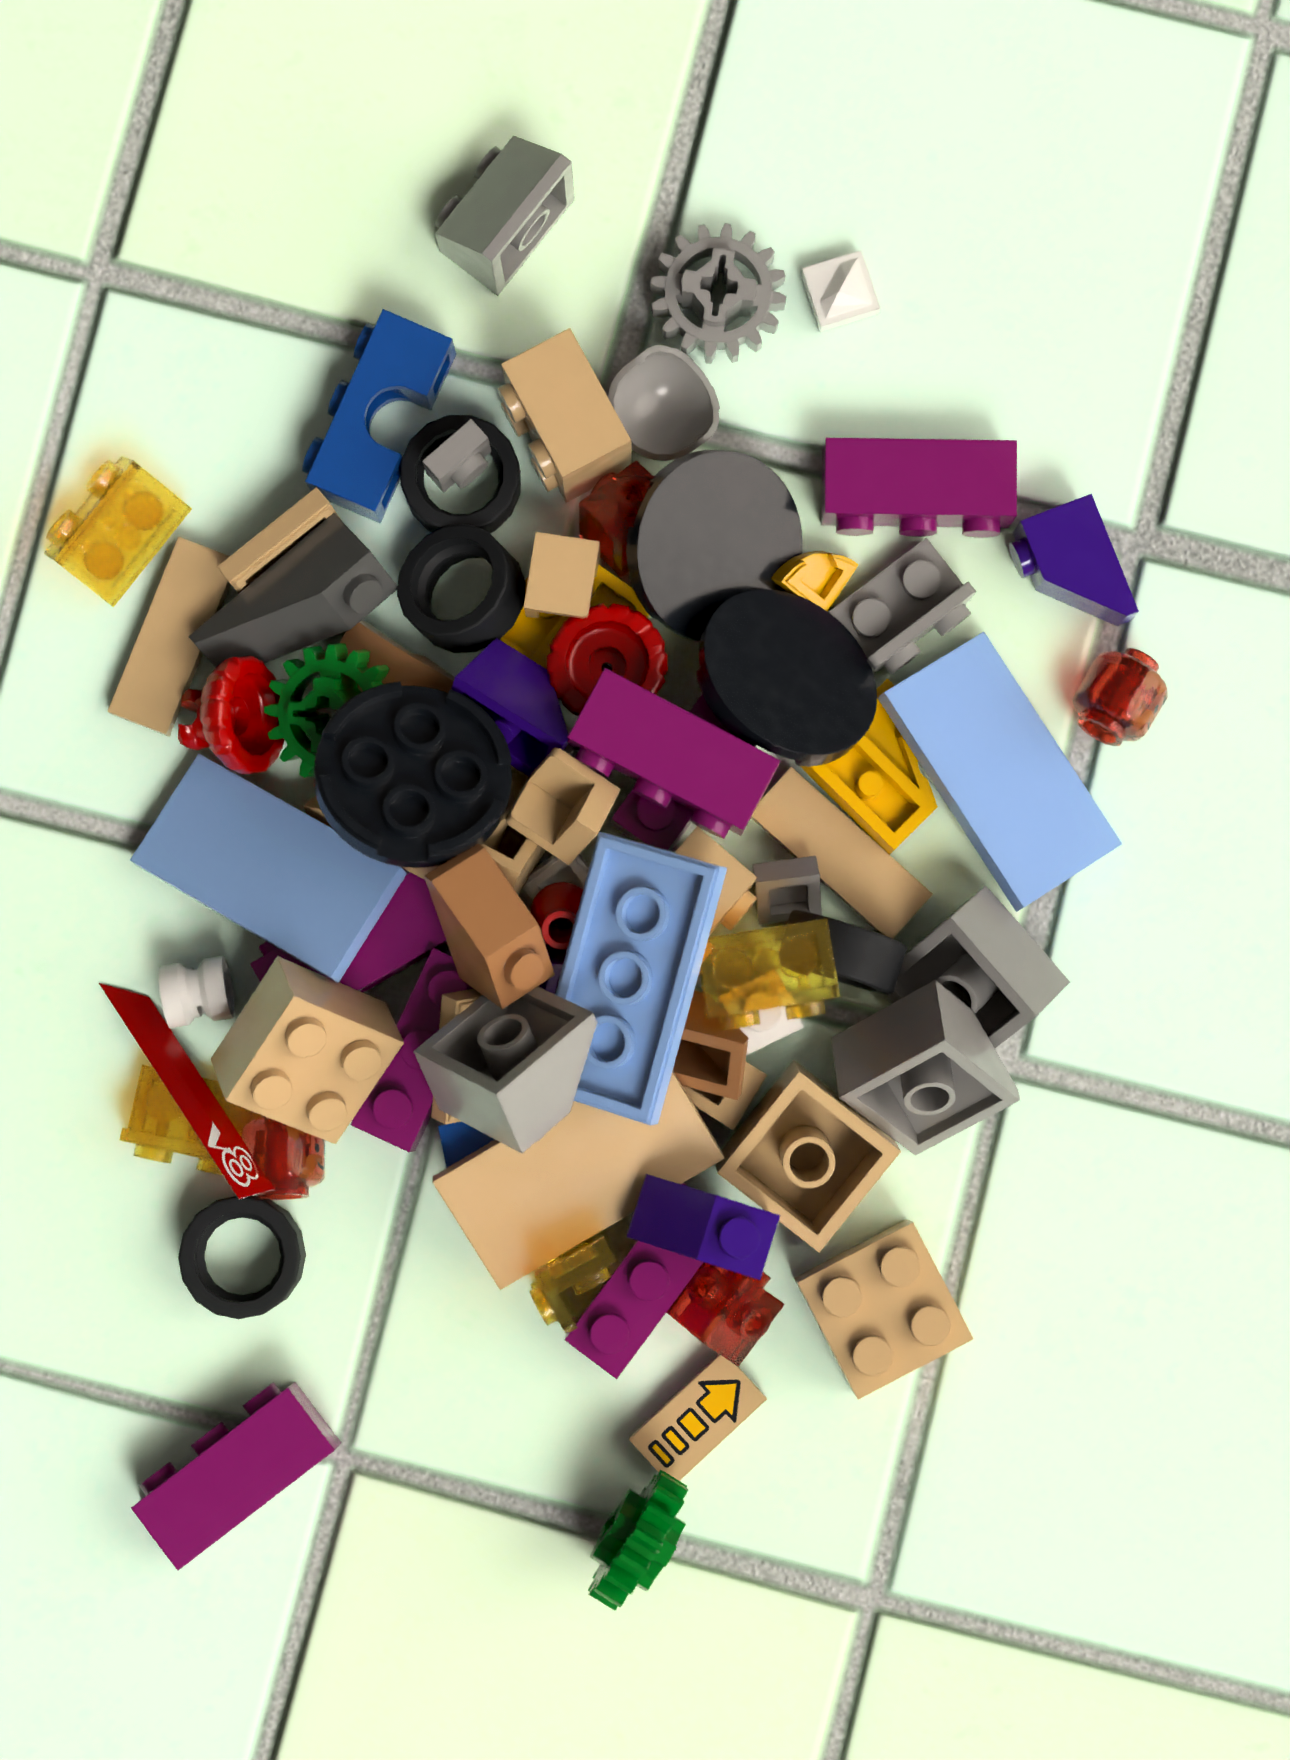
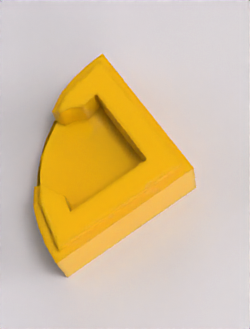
M811 551L788 560L774 573L771 579L786 592L805 598L828 612L859 564L838 554L825 551Z

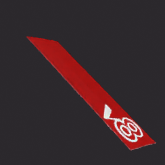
M99 983L237 1198L242 1199L275 1190L150 997Z

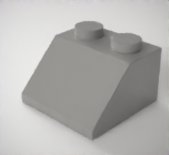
M514 135L502 150L495 146L483 157L474 173V177L477 179L476 183L463 199L458 195L452 197L441 210L435 222V226L439 228L435 233L439 251L497 296H499L575 200L572 161L559 152Z
M985 885L905 954L894 992L886 996L894 1003L936 980L973 1010L993 1047L997 1048L1038 1016L1070 981Z
M936 980L831 1037L839 1098L915 1156L1020 1101L1019 1091L973 1010Z
M540 987L534 988L504 1009H501L481 995L461 1014H458L413 1052L439 1110L522 1154L570 1113L597 1021L593 1012Z

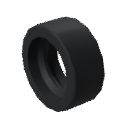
M447 415L427 423L410 439L401 459L400 485L412 515L428 531L435 532L450 525L469 524L492 533L514 511L521 494V470L511 441L493 423L473 415ZM472 419L489 439L491 447L489 455L493 458L498 469V486L492 499L483 508L469 514H452L440 509L429 498L424 487L425 468L422 461Z
M469 524L450 525L426 535L408 553L399 572L397 597L403 615L434 646L452 653L477 652L486 648L496 638L500 640L514 626L524 606L526 582L519 562L489 531ZM465 559H485L492 566L493 572L492 583L484 600L471 613L456 620L438 619L431 612L432 592L439 578L451 566Z
M793 910L786 925L777 959L798 969L837 982L890 995L894 992L907 946L888 936L847 922L806 911Z
M252 1195L238 1199L237 1196L216 1200L194 1216L182 1235L178 1260L182 1281L197 1303L215 1315L243 1319L263 1315L289 1298L302 1278L306 1251L302 1231L287 1210L269 1198ZM242 1217L257 1220L268 1227L278 1241L281 1255L278 1271L271 1282L258 1292L244 1295L227 1292L215 1284L207 1271L205 1262L207 1241L215 1229L228 1220Z

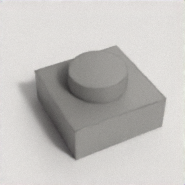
M470 419L422 461L427 475L443 493L455 483L460 489L466 487L489 464L485 459L491 453L489 439L476 423Z
M816 856L752 864L753 874L757 877L754 883V891L757 897L755 903L759 925L787 922L793 910L822 915L820 874Z

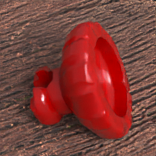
M603 603L592 606L586 618L569 617L565 620L549 644L550 653L547 655V673L550 675V684L555 688L557 698L562 701L563 706L576 716H579L603 672L601 669L605 665H609L612 668V672L657 695L666 681L664 676L668 671V656L665 652V642L658 629L653 627L652 622L641 612L631 610L629 606L615 603L608 607Z
M251 655L228 658L210 673L202 690L188 689L183 693L180 701L181 707L197 713V718L192 725L178 724V740L181 745L196 751L209 747L225 767L240 774L266 772L279 757L284 745V738L269 739L267 734L273 728L279 726L278 717L264 713V706L279 703L280 695L276 694L269 687L270 682L277 679L263 661Z

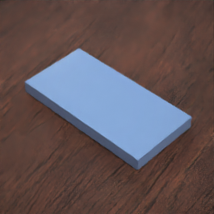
M985 632L980 633L896 684L878 697L885 711L1016 912L1122 845V842Z
M199 753L130 859L139 868L336 983H339L407 875L400 866L386 864L362 854L346 843L333 828Z
M598 833L555 994L593 1012L597 1021L574 1101L648 1125H657L659 1123L727 867L609 833Z

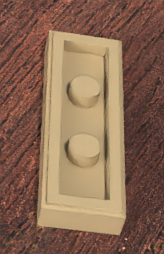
M178 536L107 712L170 737L182 708L180 702L182 695L190 688L203 653L189 636L216 614L224 604L231 584L217 566L230 557L229 555Z
M792 767L787 770L760 800L751 817L753 821L793 857L816 856L820 881L879 934L893 939L933 895L932 892Z

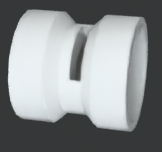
M225 956L206 958L201 962L198 969H194V967L186 968L181 963L159 967L160 997L165 1020L169 1028L189 1026L195 1018L202 1017V1014H206L213 1021L235 1017L233 985Z

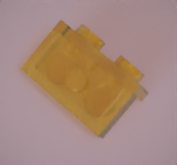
M121 456L115 464L111 460L105 461L95 471L85 487L91 494L76 513L68 509L55 521L46 535V539L51 544L44 552L48 558L60 565L112 607L118 603L192 510L189 505L134 460Z
M827 918L708 938L699 971L705 1007H703L705 1021L720 1019L722 1031L760 1025L759 1012L785 1008L787 1020L826 1014L824 1002L840 997Z
M142 1064L128 1127H122L119 1140L136 1144L133 1156L171 1163L173 1153L197 1157V1170L222 1175L154 1068L150 1065ZM202 1077L255 1157L265 1116L225 1101L218 1080Z
M605 1229L535 1270L534 1277L536 1281L530 1284L532 1290L529 1292L547 1326L558 1321L565 1334L576 1329L577 1312L565 1290L572 1286L576 1295H580L611 1277L609 1266L617 1262L615 1248Z

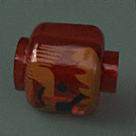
M1127 648L1124 653L1115 651L1100 653L1093 661L1072 698L1075 711L1079 715L1077 723L1081 729L1094 739L1111 746H1120L1123 741L1135 742L1140 740L1148 732L1168 697L1166 683L1157 673L1159 664L1148 654L1134 648Z
M265 1116L246 1123L242 1128L241 1138L249 1148L255 1172L259 1176L270 1180L275 1190L257 1194L258 1198L268 1200L308 1198L309 1188L317 1186L324 1180L325 1140Z

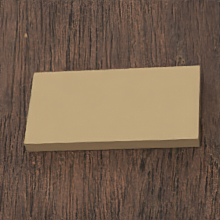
M672 1071L657 1125H648L573 1101L570 1113L522 1154L497 1140H493L434 1175L432 1183L499 1290H502L633 1213L645 1174L682 1184L725 1158L676 1074Z

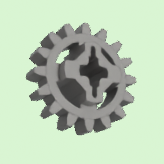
M724 223L720 237H711L705 224L698 225L697 242L692 244L679 234L675 237V249L678 256L675 258L669 254L661 253L658 257V267L667 276L651 277L650 292L664 296L653 302L651 308L653 317L669 318L662 327L664 339L668 340L680 334L683 337L681 351L689 355L696 346L704 348V359L707 364H712L717 350H725L732 363L738 362L739 346L744 343L756 353L761 350L762 339L759 330L771 334L776 333L779 320L769 311L785 310L787 298L786 295L780 292L772 291L782 286L785 282L784 270H768L775 255L772 247L763 249L758 253L754 251L756 233L751 230L743 236L741 241L732 239L733 231L730 223ZM712 256V259L697 271L686 270L696 261ZM734 259L744 264L756 279L745 278L734 264ZM719 272H723V285L726 286V295L724 296L723 303L719 304L718 315L713 316V302H711L710 293L713 290V285L717 284ZM678 303H681V308L693 310L703 323L702 329L691 323L684 316ZM739 316L751 317L742 326L724 332L725 327Z

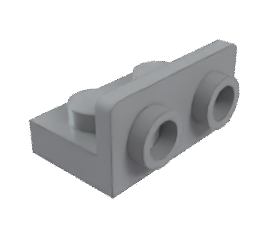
M926 537L831 609L829 613L853 635L867 657L866 662L872 668L873 675L884 666L892 675L921 653V650L915 643L935 628L942 637L970 616L971 612L966 604L971 601L977 591L969 581L963 585Z

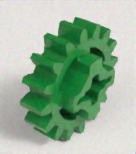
M344 643L328 644L326 652L321 646L308 647L303 649L304 661L298 658L286 660L283 663L284 669L290 677L289 680L280 679L270 682L269 687L276 694L280 695V699L277 704L264 706V713L278 717L279 726L273 728L267 734L269 739L284 738L287 746L279 757L283 762L299 758L302 760L299 771L300 776L304 778L314 776L317 748L322 737V731L331 718L329 713H319L317 709L330 706V708L338 710L348 700L361 693L358 685L365 691L383 684L382 681L390 669L386 664L368 668L370 652L366 649L353 650L348 656V650ZM313 680V690L302 699L306 687Z
M660 1470L657 1475L655 1474L652 1477L647 1488L644 1487L641 1494L632 1489L627 1490L622 1501L600 1531L599 1539L590 1554V1558L600 1563L592 1577L593 1581L588 1588V1595L616 1611L618 1607H622L627 1596L634 1592L636 1586L645 1592L650 1589L656 1577L667 1566L677 1548L678 1539L686 1526V1522L676 1517V1515L684 1505L685 1501L683 1499L688 1492L687 1485Z

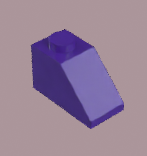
M1092 493L1019 522L1013 531L1015 541L1009 543V550L1018 574L1021 578L1030 576L1036 591L1115 626L1129 622L1139 612Z
M496 638L455 676L451 689L463 694L483 708L501 730L510 750L511 766L529 777L553 748H560L565 751L569 734L555 688L550 684V675L547 673V669Z
M645 1174L626 1237L760 1280L780 1215Z

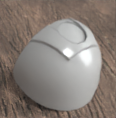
M654 345L647 348L621 368L611 383L608 398L631 439L632 450L643 457L658 461L675 460L694 451L710 439L717 430L720 406L713 386L694 360L675 347Z

